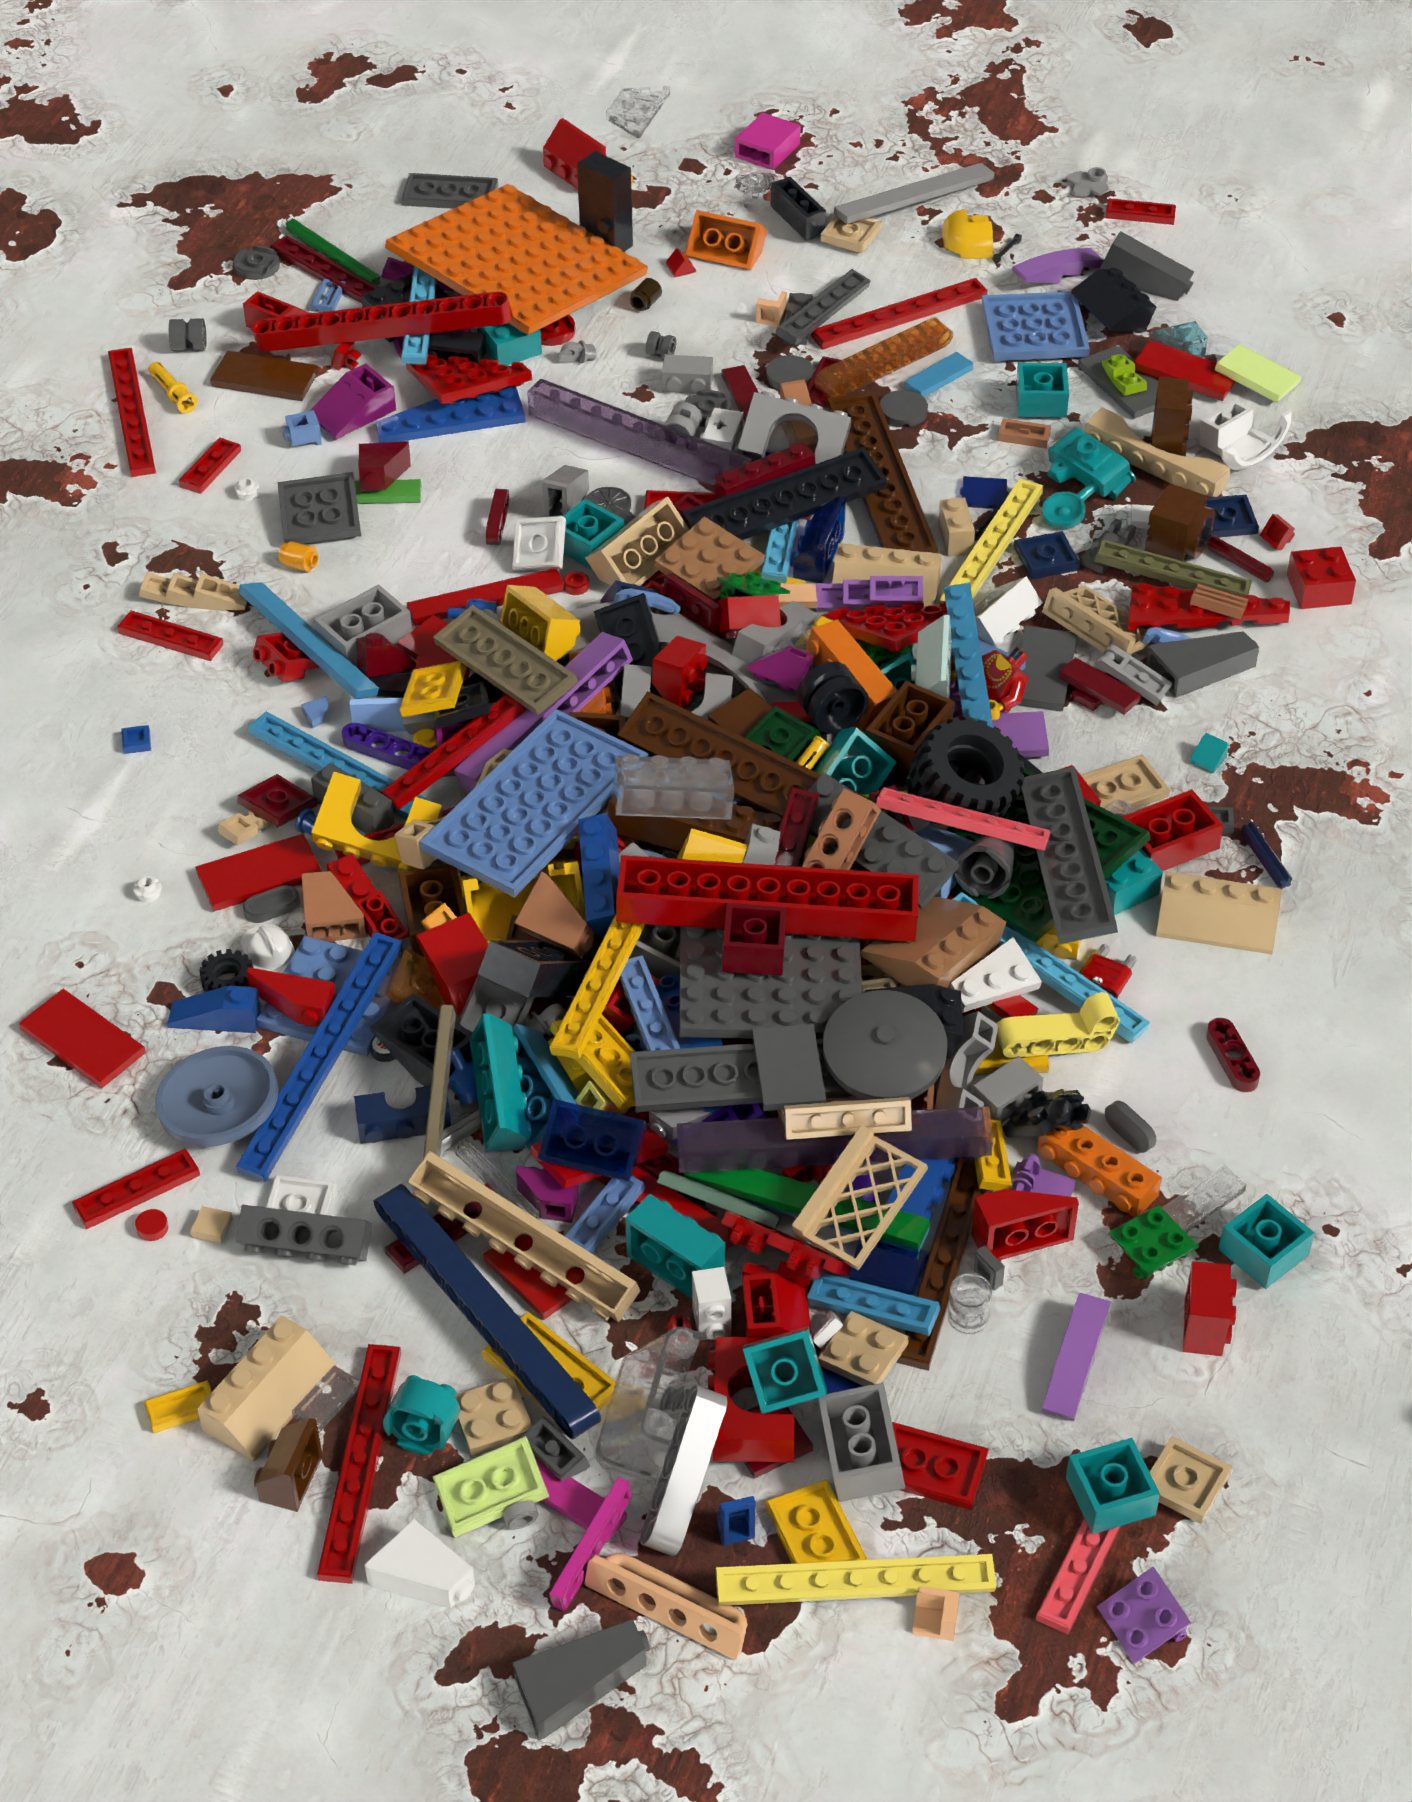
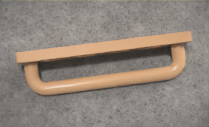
M623 1553L611 1554L606 1558L594 1555L588 1561L585 1586L733 1660H736L741 1654L747 1628V1619L737 1608L731 1605L718 1606L717 1598ZM612 1578L621 1581L625 1590L616 1587ZM643 1593L650 1595L656 1605L646 1602ZM673 1609L683 1612L686 1620L679 1619L674 1614ZM703 1624L712 1626L716 1630L717 1635L714 1636L708 1633Z

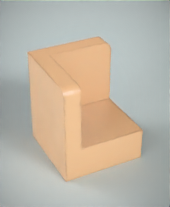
M782 291L778 301L759 298L756 303V323L780 326L787 309V292Z
M919 1586L912 1633L919 1636L954 1641L960 1593Z

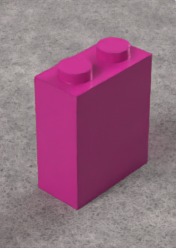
M762 112L735 138V157L774 170L800 145L801 125Z

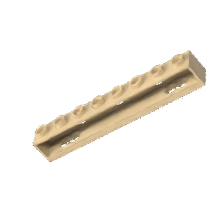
M429 1151L408 1180L414 1191L412 1195L418 1201L425 1205L431 1202L438 1206L437 1211L443 1217L450 1221H453L455 1218L464 1223L462 1227L474 1237L478 1238L480 1234L490 1240L488 1244L499 1253L504 1254L505 1251H508L515 1256L514 1261L524 1269L529 1271L533 1267L541 1273L539 1277L552 1287H556L557 1284L568 1289L566 1291L567 1296L579 1304L586 1301L593 1306L592 1311L606 1321L611 1317L619 1323L640 1293L636 1281L431 1151ZM470 1202H478L482 1206V1213L475 1219H471L464 1214L465 1206ZM522 1234H528L533 1239V1245L527 1251H521L515 1247L516 1238ZM580 1267L584 1270L585 1277L581 1283L574 1285L566 1279V1274L569 1269Z

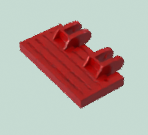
M726 1211L721 1224L733 1228L730 1235L731 1243L744 1246L749 1251L759 1254L763 1252L767 1244L790 1254L787 1261L788 1268L801 1271L810 1278L819 1279L824 1269L835 1274L851 1276L854 1268L814 1245L805 1244L789 1234L736 1213Z

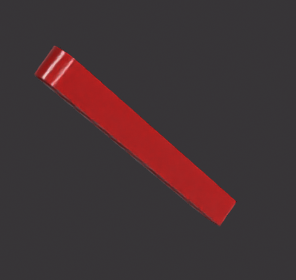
M489 292L267 318L256 321L252 325L251 331L259 350L269 352L503 325L510 322L513 313L506 293Z

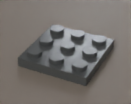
M353 472L277 482L284 543L292 541L306 544L361 536Z

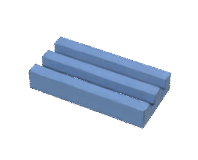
M323 279L310 305V310L314 312L316 310L320 312L335 311L343 294V289L338 286L330 305H328L335 287L330 280ZM330 285L331 287L327 291L323 304H319L327 286Z

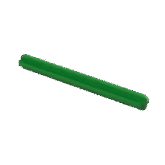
M292 218L286 222L287 231L341 267L375 286L381 283L379 274Z

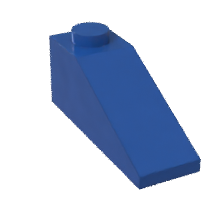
M225 986L173 1001L167 1026L168 1028L256 1033L258 1027L256 1020L261 1013L257 987Z

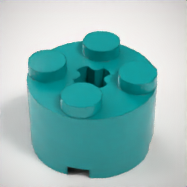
M416 1375L408 1376L405 1382L399 1386L383 1419L385 1432L388 1436L392 1432L399 1439L397 1445L409 1452L430 1455L435 1449L440 1448L441 1451L444 1449L460 1415V1406L455 1398V1389L450 1385H439L435 1382L421 1379Z

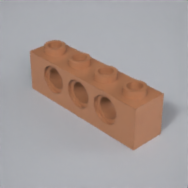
M843 788L841 794L837 795L833 800L832 811L827 820L821 823L816 841L813 846L807 849L802 867L850 870L881 809L874 802ZM851 818L850 825L842 829L843 822ZM837 844V850L833 854L828 855L829 848Z

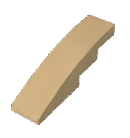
M147 572L139 592V596L143 598L197 609L245 610L247 600L238 593L240 585L202 573L199 580L177 573H173L172 579H168Z

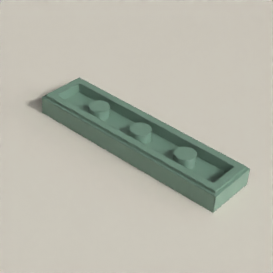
M665 1170L661 1172L657 1183L774 1229L779 1224L781 1218L779 1214Z

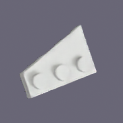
M1013 937L952 981L949 988L961 991L963 1013L992 1004L995 1001L1038 990L1042 981Z

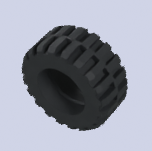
M963 717L961 720L959 718H951L935 725L918 748L910 767L911 784L914 792L918 791L917 796L1002 818L1021 791L1020 788L1024 783L1023 761L1019 760L1021 755L1017 747L1013 748V741L1008 736L1004 737L1000 733L1001 730L996 726L992 728L987 725L988 722L983 720L976 722L970 717ZM949 761H959L970 765L978 771L986 785H976L963 780L953 771Z

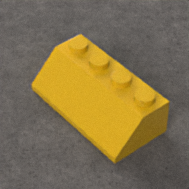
M507 585L500 619L503 626L555 661H558L575 647L576 638L580 634V620L536 587Z

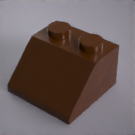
M308 1418L283 1427L277 1439L271 1441L267 1451L268 1459L264 1467H260L257 1470L254 1479V1487H257L260 1502L298 1512L323 1457L316 1419Z

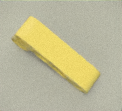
M1100 992L1088 997L1078 1013L1004 1018L996 1023L998 1025L996 1037L1004 1056L1009 1058L1095 1052L1109 1044L1119 1025L1120 1019L1109 995Z

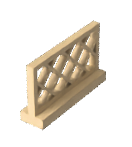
M1085 585L1066 592H1062L1058 588L1049 590L1042 613L1102 652H1104L1108 645L1113 644L1131 655L1154 644L1152 642H1147L1146 645L1142 643L1146 632L1150 629L1149 626H1137L1136 631H1127L1129 613Z
M856 1096L826 1098V1103L786 1105L784 1110H778L784 1123L786 1140L855 1135L861 1125L871 1129L873 1133L912 1131L911 1100L909 1097L863 1100Z
M861 1125L792 1224L795 1238L805 1244L809 1242L859 1270L927 1171V1164L874 1136L871 1129ZM877 1147L888 1153L889 1161L871 1165L869 1157ZM908 1164L916 1169L912 1177L897 1180L895 1167ZM891 1168L894 1181L875 1185L873 1172ZM869 1174L872 1187L854 1191L852 1182L855 1177ZM896 1188L898 1197L894 1203L880 1206L877 1193ZM874 1194L877 1207L858 1211L855 1198ZM852 1199L855 1212L836 1216L834 1208L837 1203ZM879 1214L880 1223L877 1228L863 1231L860 1218ZM857 1219L859 1232L841 1236L838 1223ZM834 1224L837 1238L822 1240L815 1236L821 1227ZM861 1239L863 1248L856 1258L844 1252L843 1243Z

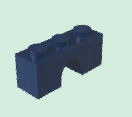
M431 1086L416 1087L414 1103L404 1109H396L389 1106L385 1099V1092L354 1096L360 1144L426 1135ZM448 1097L443 1130L451 1126Z

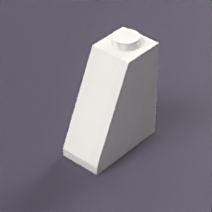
M415 1519L364 1564L367 1582L371 1586L447 1608H452L459 1600H465L475 1586L473 1567Z

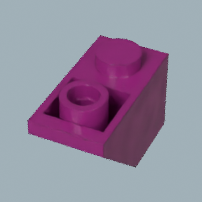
M788 645L755 659L748 665L747 670L754 672L753 675L758 679L765 681L770 679L779 683L778 686L788 691L798 690L800 682L809 671L814 655Z
M517 1166V1190L541 1219L572 1223L579 1197V1184L564 1189L544 1169Z

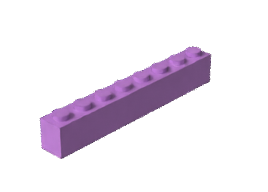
M601 632L565 666V668L576 675L578 683L539 716L523 706L525 712L475 750L454 769L463 790L470 793L477 784L487 761L503 749L513 751L555 709L569 715L570 711L578 712L624 669V664H630L633 661L625 640Z

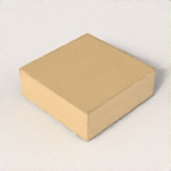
M202 1206L191 1228L192 1237L222 1244L233 1220L232 1212Z

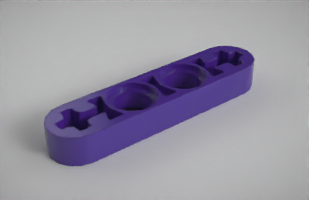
M350 723L342 729L343 744L348 749L406 770H410L434 751L360 723ZM375 742L384 743L381 747L371 746ZM402 750L409 752L404 756L395 755L396 752Z

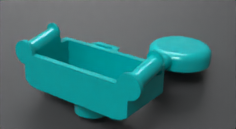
M1073 428L1048 449L1049 462L1052 463V466L1047 476L1058 483L1074 477L1086 485V487L1077 494L1059 492L1049 496L1042 506L1044 521L1055 529H1070L1080 524L1084 519L1086 511L1084 501L1094 492L1103 497L1109 494L1112 499L1116 500L1117 496L1130 482L1136 481L1135 475L1130 471V463L1123 456L1084 431Z

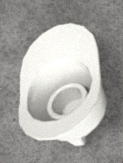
M262 924L249 929L242 936V950L248 955L249 960L251 959L253 968L284 973L295 953V949L286 932L281 927L273 924Z

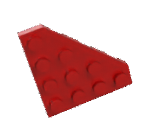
M427 354L426 364L406 363L407 370L441 404H453L463 398H476L482 393L498 392L502 388L521 386L524 382L532 380V371L521 362H512L511 366L500 364L498 360L481 359L480 363L468 362V358L450 356L448 360L437 359V355Z
M940 601V606L929 605L924 607V603L902 604V608L886 609V605L865 606V611H849V607L834 609L821 616L833 621L838 619L854 639H860L869 642L870 645L887 648L890 652H900L905 647L918 643L919 631L943 615L948 614L946 601Z

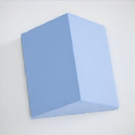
M403 698L350 699L352 723H360L382 732L406 731L399 710Z

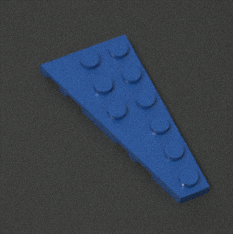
M516 386L502 388L498 392L479 394L476 398L459 399L453 404H441L437 399L376 421V430L380 443L401 442L525 423L526 420Z

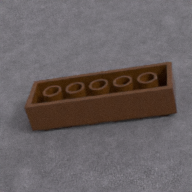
M639 776L632 777L624 783L609 800L607 815L617 829V834L676 851H681L691 828L744 844L752 823L779 831L782 817L774 813L756 811L749 806H738L727 803L723 799L709 798L699 795V793L694 791L673 788L669 784L651 782Z

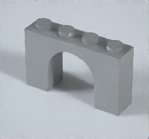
M766 391L761 393L754 392L738 446L739 456L754 460L764 458L772 432L777 426L787 421L804 422L815 431L818 438L815 450L816 464L843 454L851 427V417H848L845 412L834 410L833 412L825 411L823 407L816 404L802 405L793 398H785V400L775 398L774 394Z
M624 664L619 715L625 716V723L646 692H650L652 667ZM706 673L702 703L691 712L708 720V714L732 699L733 676Z

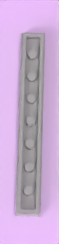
M978 163L835 206L834 214L846 224H850L994 180L995 172L984 164Z

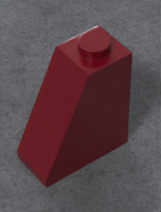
M409 441L359 444L358 469L360 491L386 490L411 466Z

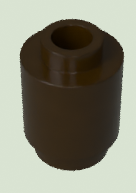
M645 278L631 293L630 304L638 311L649 309L662 295L660 284L652 278Z

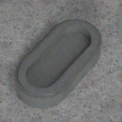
M284 885L254 895L243 904L245 918L252 923H262L296 910L300 904L299 893L294 887Z
M1117 1100L1105 1108V1118L1109 1126L1135 1150L1144 1153L1156 1145V1134L1153 1128L1126 1103Z

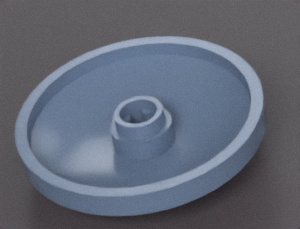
M238 1046L213 1047L190 1055L166 1074L158 1087L155 1107L162 1127L172 1138L191 1146H220L247 1136L266 1121L276 1105L279 1086L273 1067L265 1057L256 1051Z

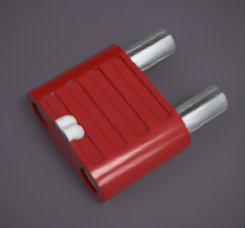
M1102 944L1096 954L1089 956L1079 973L1117 999L1132 976L1131 969L1136 963L1137 958L1134 955L1132 957L1130 954L1121 964L1106 958L1110 948L1108 945L1105 947V944Z

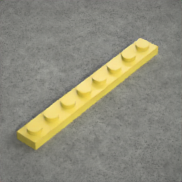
M1021 478L1018 480L949 586L970 582L972 599H974L1043 492V485ZM943 593V595L941 596V598L939 599V602H940V601H945V594H944V593Z
M992 1554L716 1567L715 1571L718 1606L917 1596L919 1586L959 1592L960 1594L994 1592L996 1590Z

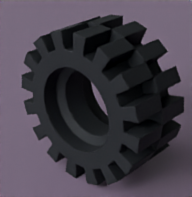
M226 949L225 954H222L221 950L216 951L217 956L214 957L210 954L207 956L208 961L203 960L199 972L204 992L225 986L249 987L247 970L249 967L253 968V964L247 954L241 955L239 950L232 954L231 949ZM223 974H237V976L232 979H218V977H220Z

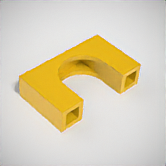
M333 772L311 832L312 842L316 843V846L321 849H337L343 851L344 855L353 853L356 859L359 857L369 859L376 866L386 867L388 865L397 868L399 872L421 869L402 863L395 836L387 840L376 841L365 838L356 831L351 822V817L361 792V780ZM415 797L405 826L412 820L434 821L441 818L442 805Z

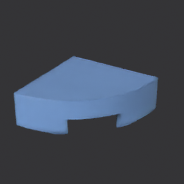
M327 696L301 704L302 712L312 727L321 724L323 718L329 712Z

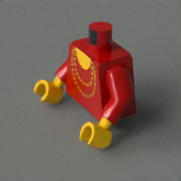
M1018 646L1015 647L1009 656L996 649L982 655L992 720H998L1000 712L1009 713L1011 708L1020 704L1023 700L1029 677L1019 667L1029 655ZM955 661L951 662V681L953 682L958 681Z

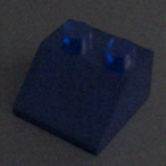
M862 1241L857 1243L854 1258L858 1256L863 1248ZM878 1242L859 1270L851 1268L849 1279L914 1295L919 1286L930 1251L921 1249L918 1254L887 1243Z

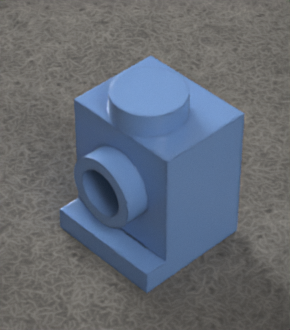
M314 410L285 416L286 426L282 427L285 442L291 441L292 447L316 442L317 445L322 444L320 425Z

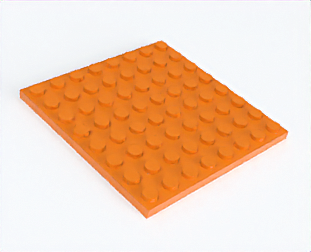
M509 184L388 238L385 243L386 249L463 296L489 292L506 293L513 313V317L508 323L527 335L646 275L648 266L640 262L639 259L626 254L618 247L608 244L602 237L593 235L585 227L575 224L566 216L558 214L549 206L541 204L532 196L526 195L515 186Z

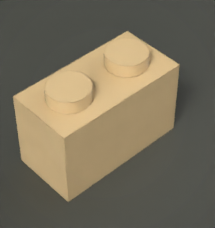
M951 498L940 500L938 524L947 556L969 555L974 548L975 529L966 499Z

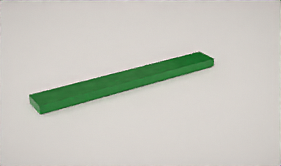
M698 1151L694 1153L683 1174L687 1179L720 1192L798 1215L818 1188L815 1185ZM855 1198L858 1211L877 1207L876 1203ZM852 1199L840 1201L834 1208L836 1216L855 1212ZM899 1210L880 1239L919 1250L929 1229L930 1219ZM879 1214L860 1218L863 1231L877 1228L880 1223ZM857 1219L838 1223L839 1227L859 1232Z

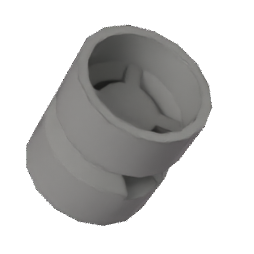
M680 402L676 404L661 430L663 440L673 448L682 449L689 446L702 422L700 410L691 403Z

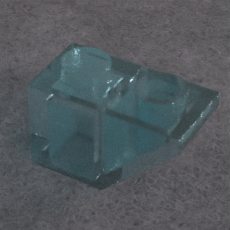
M1196 321L1151 332V340L1201 358L1205 357L1208 337Z

